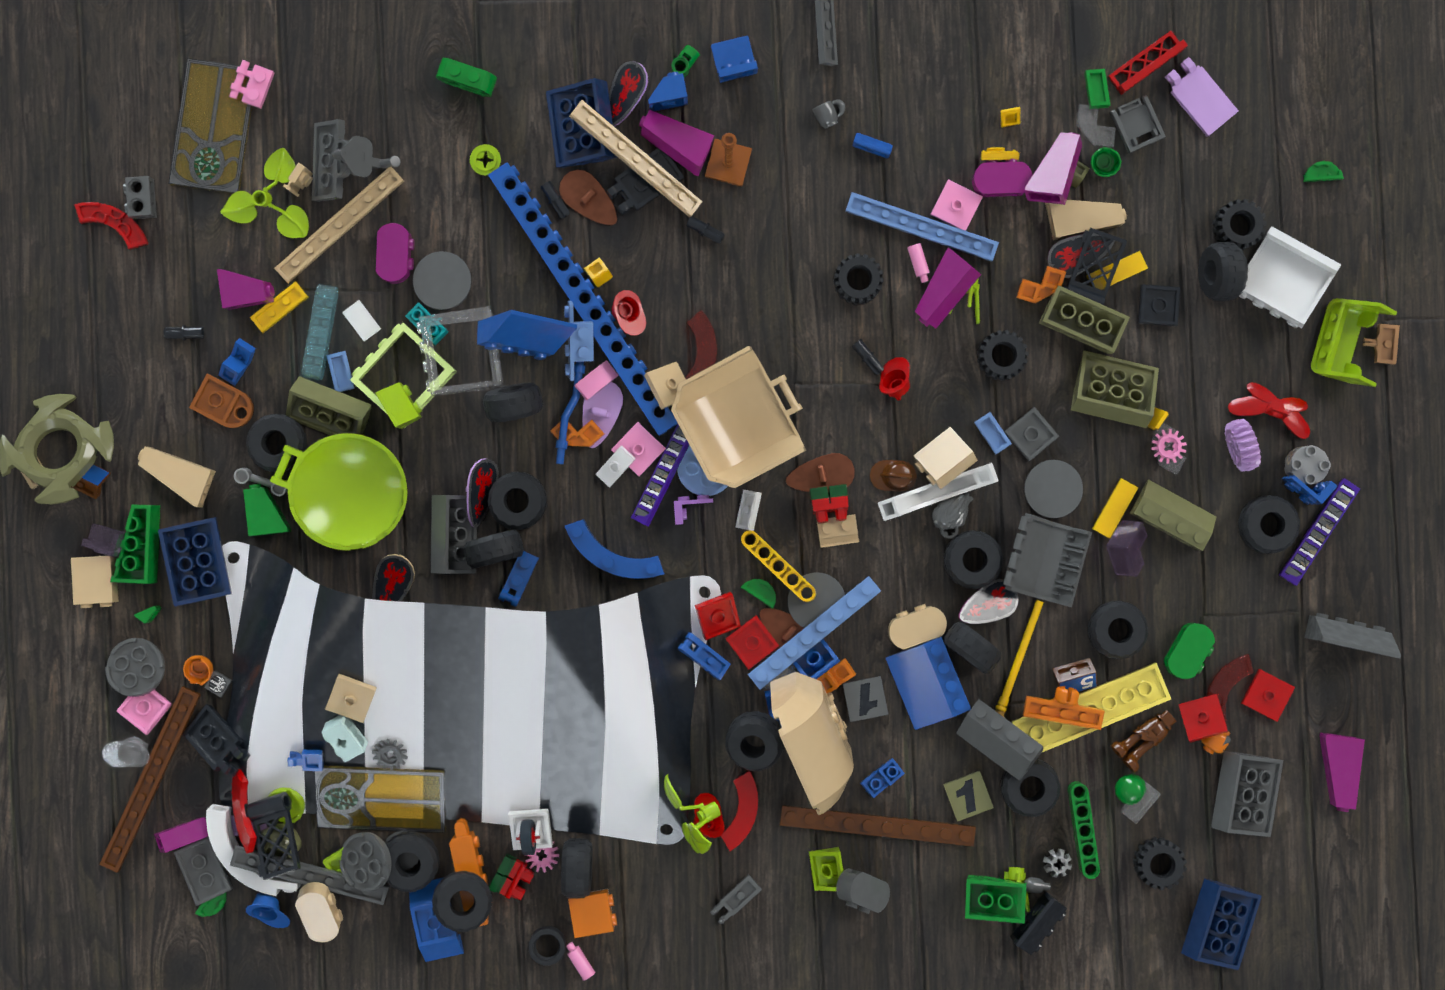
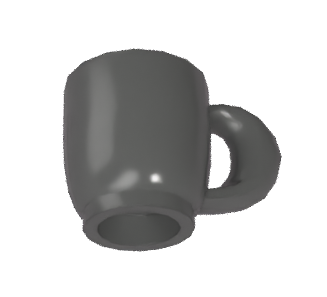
M836 99L833 102L830 100L813 108L812 111L818 123L824 129H827L838 123V118L845 112V103L840 99ZM834 104H836L839 108L838 115L835 110Z

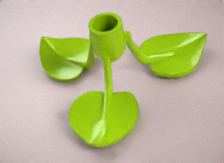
M285 148L276 150L265 163L264 174L267 179L274 180L272 184L264 187L263 191H255L252 195L246 191L235 192L229 197L221 210V214L237 223H249L257 217V210L254 206H268L283 214L277 219V228L282 235L288 238H305L309 231V221L305 211L296 205H290L284 211L271 203L272 196L268 192V190L277 185L278 181L281 183H288L290 181L288 178L296 165Z
M667 774L664 779V790L675 809L679 808V810L699 808L697 816L700 821L695 825L692 822L689 824L683 823L682 832L697 854H704L709 850L712 842L707 840L698 829L707 822L721 816L720 809L714 801L705 806L703 803L683 806Z

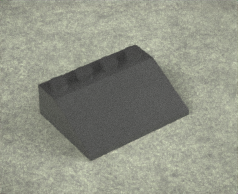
M1316 613V616L1309 615L1305 638L1401 658V653L1392 633L1385 632L1386 628L1374 625L1373 629L1367 628L1366 623L1355 621L1353 625L1347 623L1348 619L1336 617L1335 620L1328 619L1329 615Z
M1224 751L1211 828L1226 833L1271 837L1284 760Z

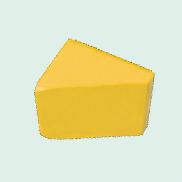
M600 257L584 268L596 287H600L613 277Z
M1155 407L1154 416L1148 427L1152 430L1159 429L1169 415L1168 412Z

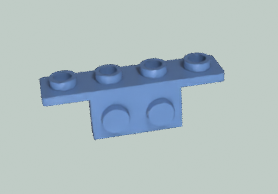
M568 301V306H564V316L568 318L569 323L577 324V329L568 338V345H565V356H568V364H565V375L569 376L570 381H574V362L594 361L593 321L574 322L573 302Z

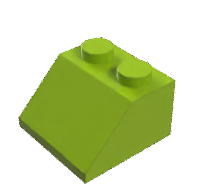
M398 382L375 393L396 428L403 429L422 418L420 415L422 410L416 401L413 403L410 398L412 393L407 385L403 386L402 383Z

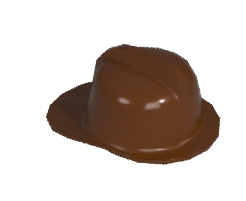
M900 460L879 461L874 464L870 472V479L873 485L884 491H907L913 487L917 478L913 465Z

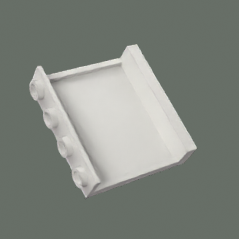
M1271 226L1265 239L1248 264V280L1245 289L1242 291L1243 293L1239 297L1252 300L1253 305L1262 309L1264 307L1268 309L1269 313L1276 318L1282 317L1286 319L1287 323L1294 328H1302L1341 264Z

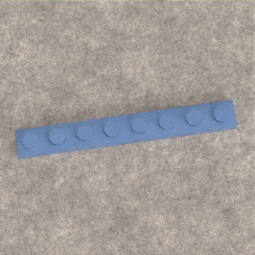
M853 192L845 211L991 262L999 244L997 241Z
M868 576L757 666L748 676L761 690L873 599L881 590Z

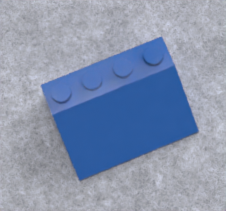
M509 310L478 321L477 345L485 346V349L488 350L501 349L503 353L516 352L519 356L531 355L534 356V359L544 360L547 356L555 354L577 329V324Z
M942 637L907 648L885 658L915 730L971 710Z

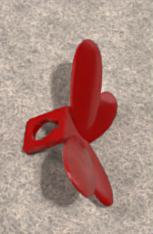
M1251 382L1247 385V390L1252 396L1237 398L1228 405L1229 412L1236 416H1253L1265 413L1282 419L1288 429L1301 439H1306L1310 435L1309 425L1299 413L1307 410L1308 404L1300 398L1278 399L1264 386Z

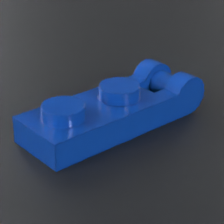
M523 551L521 557H517L498 598L503 602L506 600L512 606L517 607L539 557ZM510 588L517 591L515 596L508 593Z
M688 632L685 636L686 640L683 644L679 645L678 650L687 655L714 678L721 680L731 664L694 634ZM692 643L696 645L693 651L690 649Z

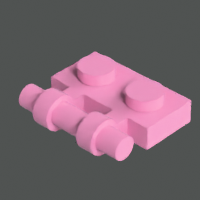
M242 60L240 67L238 66L236 70V79L230 86L231 92L229 97L237 99L239 93L244 94L241 100L243 103L262 109L275 73L258 65H254L253 71H249L250 63ZM248 77L250 79L247 87H242L244 78Z

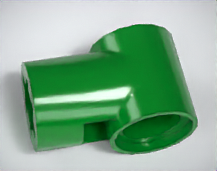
M686 45L678 57L673 60L672 72L683 73L685 78L700 56V53L690 45ZM682 64L685 66V70L677 71L675 67Z

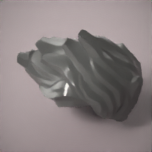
M966 492L965 495L960 494L959 496L939 502L932 512L935 527L939 529L962 528L966 522L968 505L973 501L972 496H969V493Z

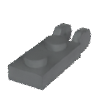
M748 874L711 909V915L718 913L724 906L728 911L718 920L720 924L724 923L755 897L762 888Z

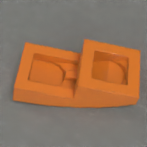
M844 658L816 680L822 682L826 693H831L841 684L854 677L856 673L846 658Z

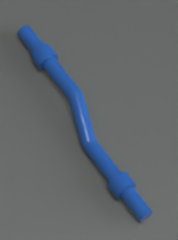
M576 362L574 365V385L585 374L584 362ZM573 386V395L561 416L559 439L556 440V464H564L565 449L568 447V441H566L568 420L580 398V392L575 386Z

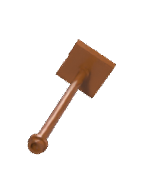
M732 133L724 134L721 140L714 139L705 177L742 187L752 148L736 144V136Z

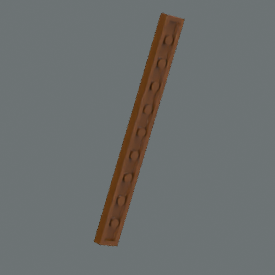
M185 686L181 687L99 865L114 872L120 871L201 696L200 693Z
M782 805L780 826L973 847L976 827L971 825L827 810L823 814L818 815L816 809L787 805Z

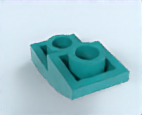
M419 302L405 316L434 345L449 332Z

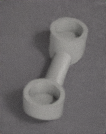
M239 468L234 472V479L239 484L249 481L271 488V492L276 496H282L287 492L286 488L270 482V479L254 475L248 468Z

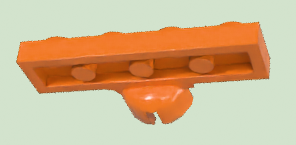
M1066 686L1057 687L1055 697L1051 700L1026 696L1023 716L1101 730L1104 709L1079 705L1080 694L1074 688L1069 687L1065 689Z

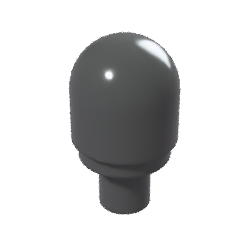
M1028 877L1024 881V883H1027L1026 891L1029 893L1039 894L1043 890L1049 891L1051 887L1050 883H1045L1040 878Z

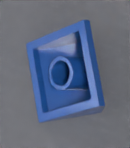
M822 639L793 664L801 674L818 679L840 660L825 640Z

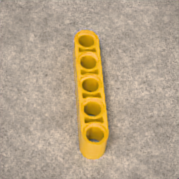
M749 530L743 533L741 537L742 544L804 602H811L815 599L816 590L756 532ZM748 535L756 537L753 545L746 543L745 540ZM768 548L770 550L769 557L761 558L760 550ZM777 561L784 563V569L780 572L774 570V564ZM790 575H797L798 582L796 585L788 583ZM805 588H810L813 592L809 599H805L802 596V591Z

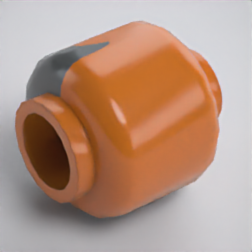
M1230 732L1201 739L1204 744L1203 748L1210 754H1214V752L1223 753L1231 742Z

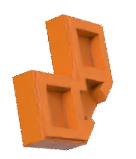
M1047 266L1041 284L1022 279L1016 298L1032 303L1041 301L1052 295L1058 285L1062 287L1066 271Z
M592 419L578 432L568 422L566 441H568V446L592 447L605 433ZM560 422L550 430L557 439H559Z

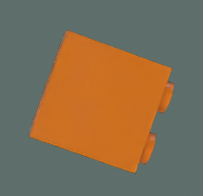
M608 889L592 891L585 898L568 899L575 938L614 931L615 925H617L616 913L612 914L611 906H614L613 895L609 894Z

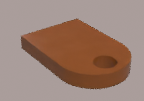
M206 374L189 407L228 428H240L246 425L252 418L254 411L253 402L246 393L210 374ZM240 408H245L247 411V415L243 419L237 416V411Z

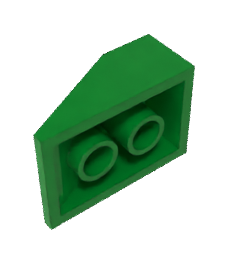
M968 875L965 919L1025 924L1027 883L988 876Z

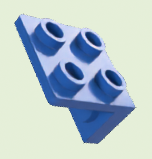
M748 36L711 45L720 83L758 73L757 63L754 61Z
M1295 475L1284 476L1281 479L1285 482L1284 486L1291 492L1295 491L1300 495L1299 499L1307 505L1323 504L1337 487L1332 481L1315 483L1309 488Z

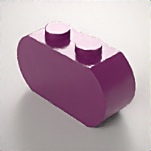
M1015 159L1005 160V162L986 160V163H982L974 172L972 187L977 194L983 197L1021 196L1025 193V186L1033 175L1026 163L1017 162Z
M386 224L377 232L376 272L383 280L392 284L405 281L410 276V270H413L414 267L411 250H414L415 242L409 231L400 224Z

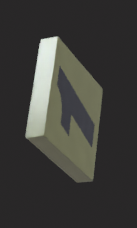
M980 771L943 784L957 822L994 808Z

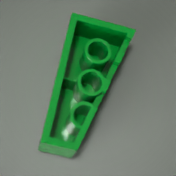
M131 505L125 527L126 533L121 541V551L119 558L116 559V569L110 582L157 583L160 505Z

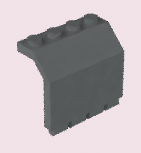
M1025 513V516H1021L1018 527L1021 532L1020 534L1017 533L1013 546L1016 549L1015 553H1011L1008 568L1011 569L1010 572L1006 571L1003 585H1006L1005 589L1072 607L1092 532Z

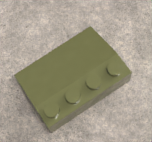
M1083 350L1073 392L1071 411L1147 428L1154 416L1159 368Z

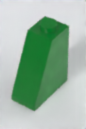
M261 484L249 485V489H243L248 536L292 532L289 523L268 488L261 487Z

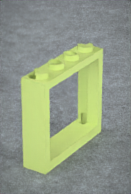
M405 323L397 324L392 329V335L379 343V349L366 357V363L361 368H356L352 373L353 377L350 379L386 414L387 412L377 395L360 380L404 332L444 368V371L416 400L421 410L457 372Z

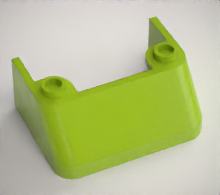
M1339 298L1330 301L1314 351L1311 369L1319 375L1343 382L1376 387L1377 383L1361 376L1362 370L1358 365L1351 364L1361 327L1369 328L1373 326L1379 314L1396 315L1397 311L1378 302Z

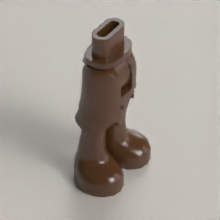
M1165 710L1161 715L1156 714L1155 717L1136 727L1137 729L1133 730L1135 733L1122 742L1115 741L1110 746L1117 756L1122 758V762L1132 772L1136 773L1139 770L1138 760L1152 747L1157 746L1167 736L1168 730L1172 729L1171 726L1176 720L1169 711ZM1139 740H1145L1132 752L1127 754L1128 750L1133 745H1135Z

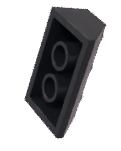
M1045 891L1025 916V924L1020 923L1010 938L1016 946L1030 955L1033 952H1038L1046 936L1049 937L1053 933L1054 925L1057 921L1060 922L1065 917L1067 908Z

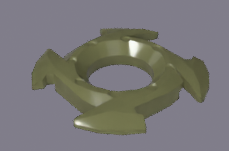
M55 394L34 400L33 405L39 408V410L20 432L14 446L6 436H1L0 471L2 476L10 474L11 469L16 467L37 485L45 488L35 498L38 504L53 505L79 498L77 491L71 488V486L74 487L93 466L97 459V450L106 461L110 462L112 460L114 434L110 422H100L99 427L93 428L74 412L64 409L76 399L75 395ZM64 430L71 432L77 440V451L74 458L67 465L58 469H48L41 466L37 459V448L40 441L53 431Z

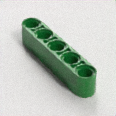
M1074 781L1068 786V798L1080 872L1086 878L1094 879L1100 873L1089 791L1084 784ZM1078 786L1082 787V793L1079 796H1075L1074 789ZM1084 806L1085 812L1082 815H1077V808ZM1087 825L1088 831L1085 834H1080V827ZM1085 845H1090V852L1087 854H1083V847ZM1089 864H1093V871L1090 873H1086V866Z

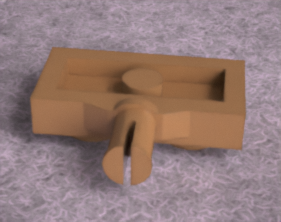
M1378 324L1376 338L1363 339V342H1365L1363 346H1370L1375 349L1374 363L1396 364L1400 325Z

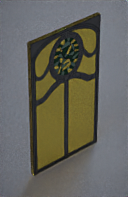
M187 58L168 184L233 194L240 190L252 105L241 101L244 94L239 93L237 99L229 97L231 92L230 86L236 79L238 65ZM248 67V70L253 71L254 67ZM244 78L242 87H247L250 78Z
M324 766L323 771H314L317 828L445 833L444 771L393 769L392 771L390 768Z

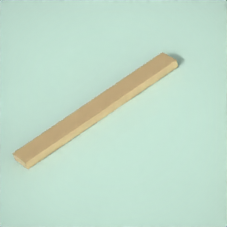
M583 100L580 101L569 115V117L688 217H691L702 203L697 196Z
M388 167L274 269L289 284L400 186L404 180L392 167Z

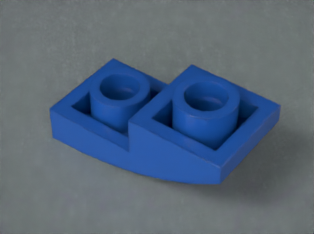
M891 758L861 781L860 784L870 797L874 798L905 773L896 761Z

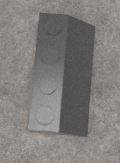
M432 495L431 573H476V568L472 569L467 564L464 554L465 543L477 539V527H472L468 519L467 496Z
M978 699L966 715L956 733L1019 781L1043 751L1041 744L980 699Z

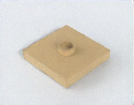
M677 362L652 370L644 375L661 410L673 405L679 383L686 380Z
M338 674L325 710L363 723L377 687Z

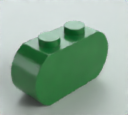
M449 58L441 59L436 78L446 84L485 97H491L497 81V77L488 71Z
M1199 623L1183 625L1164 658L1166 670L1171 675L1181 679H1190L1199 674L1204 667L1203 662L1205 658L1209 657L1214 650L1215 638L1213 632L1207 626Z

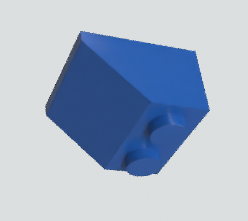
M671 72L666 77H663L648 99L650 110L659 111L688 105L683 73Z

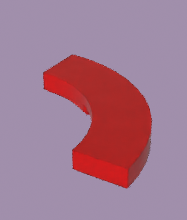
M98 202L74 204L81 224L94 222L106 224L114 228L122 236L129 250L148 245L146 236L140 226L120 209Z
M238 769L239 771L232 780L233 814L241 843L246 853H252L257 836L253 830L250 818L246 817L244 805L248 804L247 789L249 781L242 770Z
M750 771L733 780L738 792V810L732 823L721 835L729 851L736 848L747 837L756 819L758 792Z

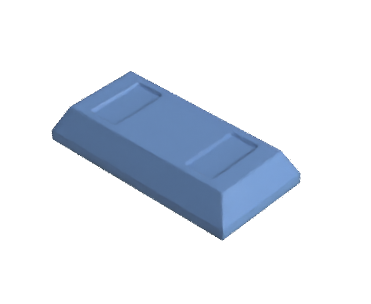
M346 351L326 355L334 389L338 392L355 389L354 383L350 380L352 375Z
M991 412L974 422L995 455L1012 444Z

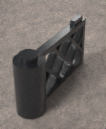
M1090 227L1089 231L1085 230L1081 241L1084 244L1067 286L1063 285V287L1104 305L1107 292L1127 240ZM1092 234L1100 235L1103 243L1093 247L1090 242ZM1114 240L1121 242L1119 251L1111 254L1107 244ZM1105 245L1109 255L1098 260L1094 250ZM1092 251L1096 261L1086 266L1083 257ZM1111 258L1113 262L1112 269L1104 272L1100 262ZM1098 263L1102 274L1091 278L1087 268ZM1085 270L1089 280L1082 283L1075 281L1077 273ZM1103 276L1106 281L1104 290L1096 288L1093 280Z
M286 792L250 803L246 809V816L253 822L254 832L257 836L256 844L260 860L258 871L259 877H263V880L301 869L290 814L292 802ZM285 817L286 824L283 830H281L276 825L280 818ZM266 823L270 828L264 836L261 834L260 825ZM274 829L280 832L276 842L269 839ZM284 836L289 838V844L286 849L280 846ZM267 841L274 845L269 855L264 851ZM278 848L284 852L280 861L273 858ZM288 855L292 857L294 866L287 867L283 865ZM272 861L277 864V867L273 873L269 874L268 865Z

